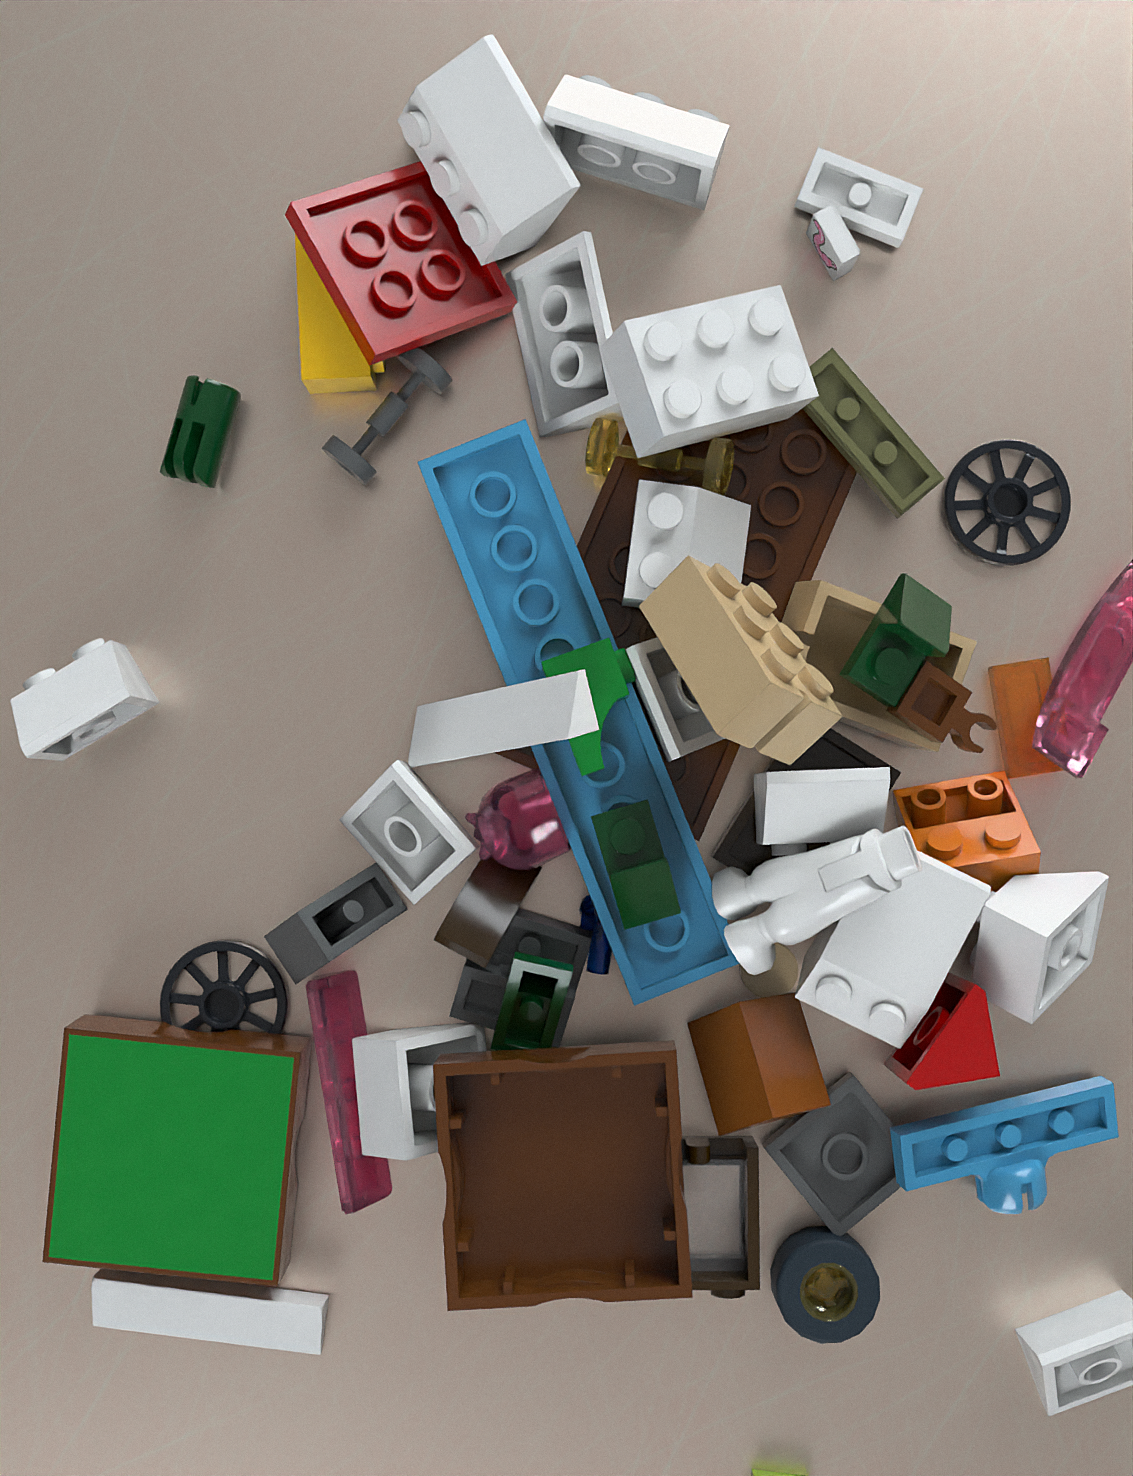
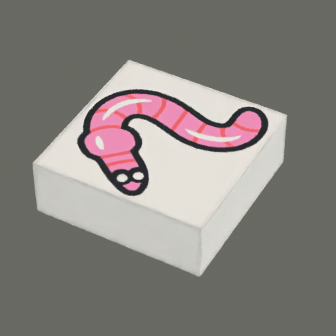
M831 204L814 213L806 234L832 280L835 281L851 271L860 254V249L836 207H833Z

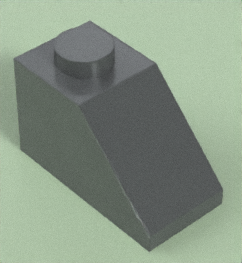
M376 862L296 912L266 934L264 938L296 985L408 909Z

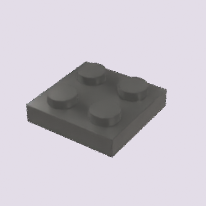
M848 1072L827 1090L831 1106L796 1115L762 1143L767 1153L832 1233L839 1236L845 1234L901 1188L896 1182L890 1127L895 1125L851 1072Z

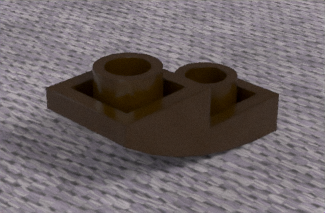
M492 841L436 933L434 941L486 968L507 934L516 913L534 886L542 867Z

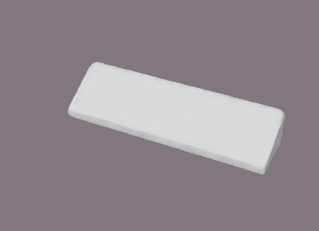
M585 669L418 706L409 751V768L566 740L599 730Z
M102 1268L92 1279L93 1326L321 1355L329 1299V1295Z

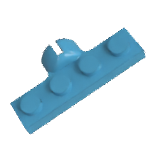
M1097 1076L890 1127L896 1182L907 1192L974 1175L977 1198L984 1202L993 1212L1002 1214L1022 1213V1193L1025 1194L1026 1192L1028 1210H1035L1043 1204L1047 1196L1045 1166L1049 1157L1059 1152L1119 1137L1114 1083L1103 1076Z

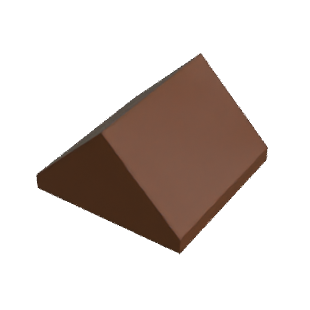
M796 992L739 1001L687 1023L719 1136L831 1106L799 999L795 998Z

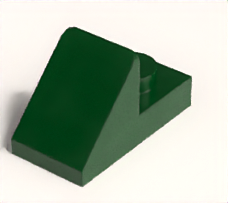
M906 573L900 574L839 675L883 705L896 707L926 656L945 657L949 651L952 606Z
M648 799L591 816L624 930L680 914L681 910L669 863L662 849Z
M515 951L510 961L505 991L490 1049L500 1051L551 1048L574 965Z

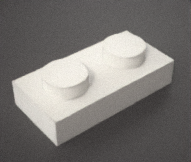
M818 147L794 207L814 215V213L832 204L833 207H836L847 228L899 248L923 188Z

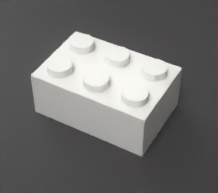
M781 285L626 320L600 346L637 458L788 419L819 396Z

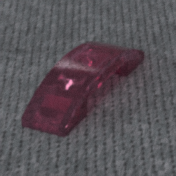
M1133 560L1110 585L1076 634L1052 679L1037 719L1032 748L1075 778H1083L1109 729L1101 724L1100 721L1133 662Z

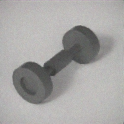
M419 347L398 355V359L413 375L397 394L391 391L366 421L370 427L351 448L338 437L332 435L322 447V450L364 485L368 484L377 471L361 457L362 453L378 434L384 437L409 407L405 401L419 384L423 382L435 392L442 394L453 381L447 371Z

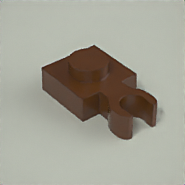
M927 660L923 661L897 706L888 707L886 710L931 742L943 743L949 733L953 743L959 749L966 752L982 753L984 750L979 745L974 744L970 738V730L975 723L986 730H996L997 728L996 722L990 716L983 713L969 712L964 708L973 693Z

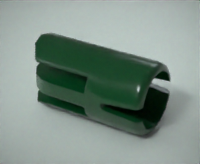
M191 375L187 377L160 473L166 477L180 478L182 481L199 483L201 486L215 488L240 403L241 393L222 382L207 378L203 383L198 381L199 376Z

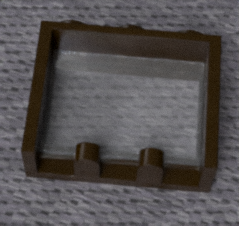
M682 1136V1163L688 1218L692 1290H711L712 1296L724 1299L745 1296V1290H760L759 1147L753 1136Z

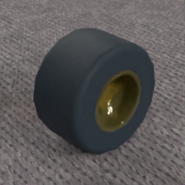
M827 1226L807 1227L790 1235L777 1249L770 1268L771 1290L785 1322L801 1337L820 1344L842 1343L859 1335L873 1320L880 1302L879 1276L864 1248L848 1233L839 1236L832 1233Z

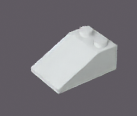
M919 851L917 852L922 863V871L901 879L902 886L899 889L891 891L875 902L837 920L818 933L804 956L795 998L901 1049L929 1010L991 890V886Z

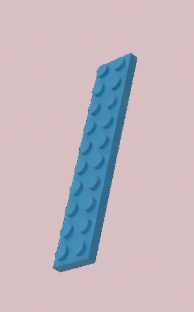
M526 419L417 462L506 686L546 678L541 665L542 661L606 638H610L614 651L618 650ZM629 683L626 684L630 693L629 697L617 702L611 708L603 723L600 742L601 755L605 767L603 770L581 777L568 739L533 745L531 748L635 1006L740 963L725 939L724 928L729 924L727 919L718 914L714 906L711 879L633 685ZM648 799L662 849L669 863L681 913L624 930L591 816Z

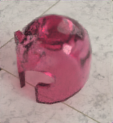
M538 768L497 783L482 797L477 813H467L465 816L467 822L476 828L474 829V837L480 841V859L487 860L492 857L499 864L514 870H531L571 850L542 773Z

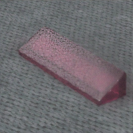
M346 970L316 975L305 984L341 1209L345 1212V1215L368 1207L388 1197L392 1192L388 1158L362 1155L352 1038L366 1036L367 1029L358 974L355 970Z

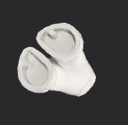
M904 825L884 834L874 828L863 835L850 837L814 850L765 861L757 866L750 876L739 868L732 866L714 873L712 897L718 914L729 920H738L750 915L757 909L758 905L765 902L771 903L770 908L764 913L752 918L736 921L724 928L725 939L737 961L748 973L757 975L770 970L776 958L774 943L794 945L816 935L837 920L875 902L891 891L899 889L902 886L901 879L922 871V863L912 836Z

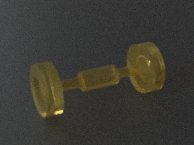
M598 417L593 422L588 436L585 465L588 474L607 477L615 456L637 459L639 466L678 472L680 467L704 471L703 489L724 496L731 479L735 445L731 439L714 437L710 443L706 459L684 456L682 449L678 448L637 458L634 447L619 444L618 422Z

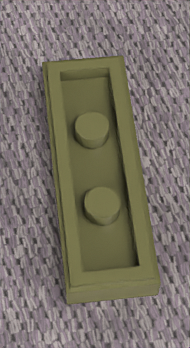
M833 348L809 367L819 396L802 409L897 519L945 479Z

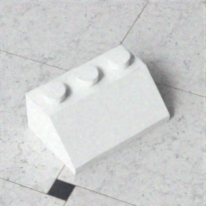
M493 34L481 38L418 84L397 120L402 128L406 142L410 147L414 148L430 176L435 192L443 198L458 224L462 239L472 248L481 266L535 247L581 186Z
M565 74L549 100L543 115L545 125L571 169L705 210L729 129V125L720 123L719 119L713 114L699 109H691L685 112L665 106L663 100L649 93L637 92L634 95L620 92L612 89L606 81L594 76L584 75L580 78H575Z

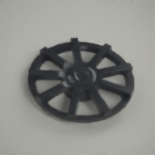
M1001 439L990 441L974 448L954 466L945 486L942 512L945 514L951 534L962 550H966L977 559L994 564V566H1014L1039 558L1058 542L1069 521L1071 494L1063 471L1049 454L1035 445L1024 441ZM1000 449H1014L1026 452L1013 478H1006L1004 474ZM988 453L992 468L993 483H987L968 468L975 459ZM1036 457L1050 469L1054 477L1029 488L1023 480ZM960 477L982 492L983 497L979 500L955 501V492ZM1059 486L1061 494L1060 513L1033 506L1034 496ZM956 511H984V518L966 534L958 521ZM1027 516L1057 524L1051 535L1042 544L1026 524L1025 519ZM991 524H996L998 528L995 553L987 551L973 542ZM1014 526L1030 551L1016 555L1006 554L1010 527Z
M218 940L208 942L188 951L170 969L160 995L161 1021L173 1026L170 1015V1003L198 1006L200 1013L179 1027L182 1029L193 1031L206 1023L211 1027V1032L224 1029L241 1030L240 1023L246 1021L267 1033L282 1034L288 1015V988L276 965L263 951L237 941ZM217 951L218 980L212 982L193 960L204 954ZM228 951L237 952L252 959L236 981H231L229 978ZM261 966L269 975L274 988L247 993L244 989L245 985ZM183 969L203 988L202 995L171 992L178 975ZM277 998V1014L274 1023L249 1010V1005L252 1003Z

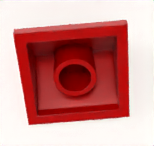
M948 972L927 1013L901 1049L895 1047L883 1065L914 1090L999 1077L1000 1072L986 991L978 985Z

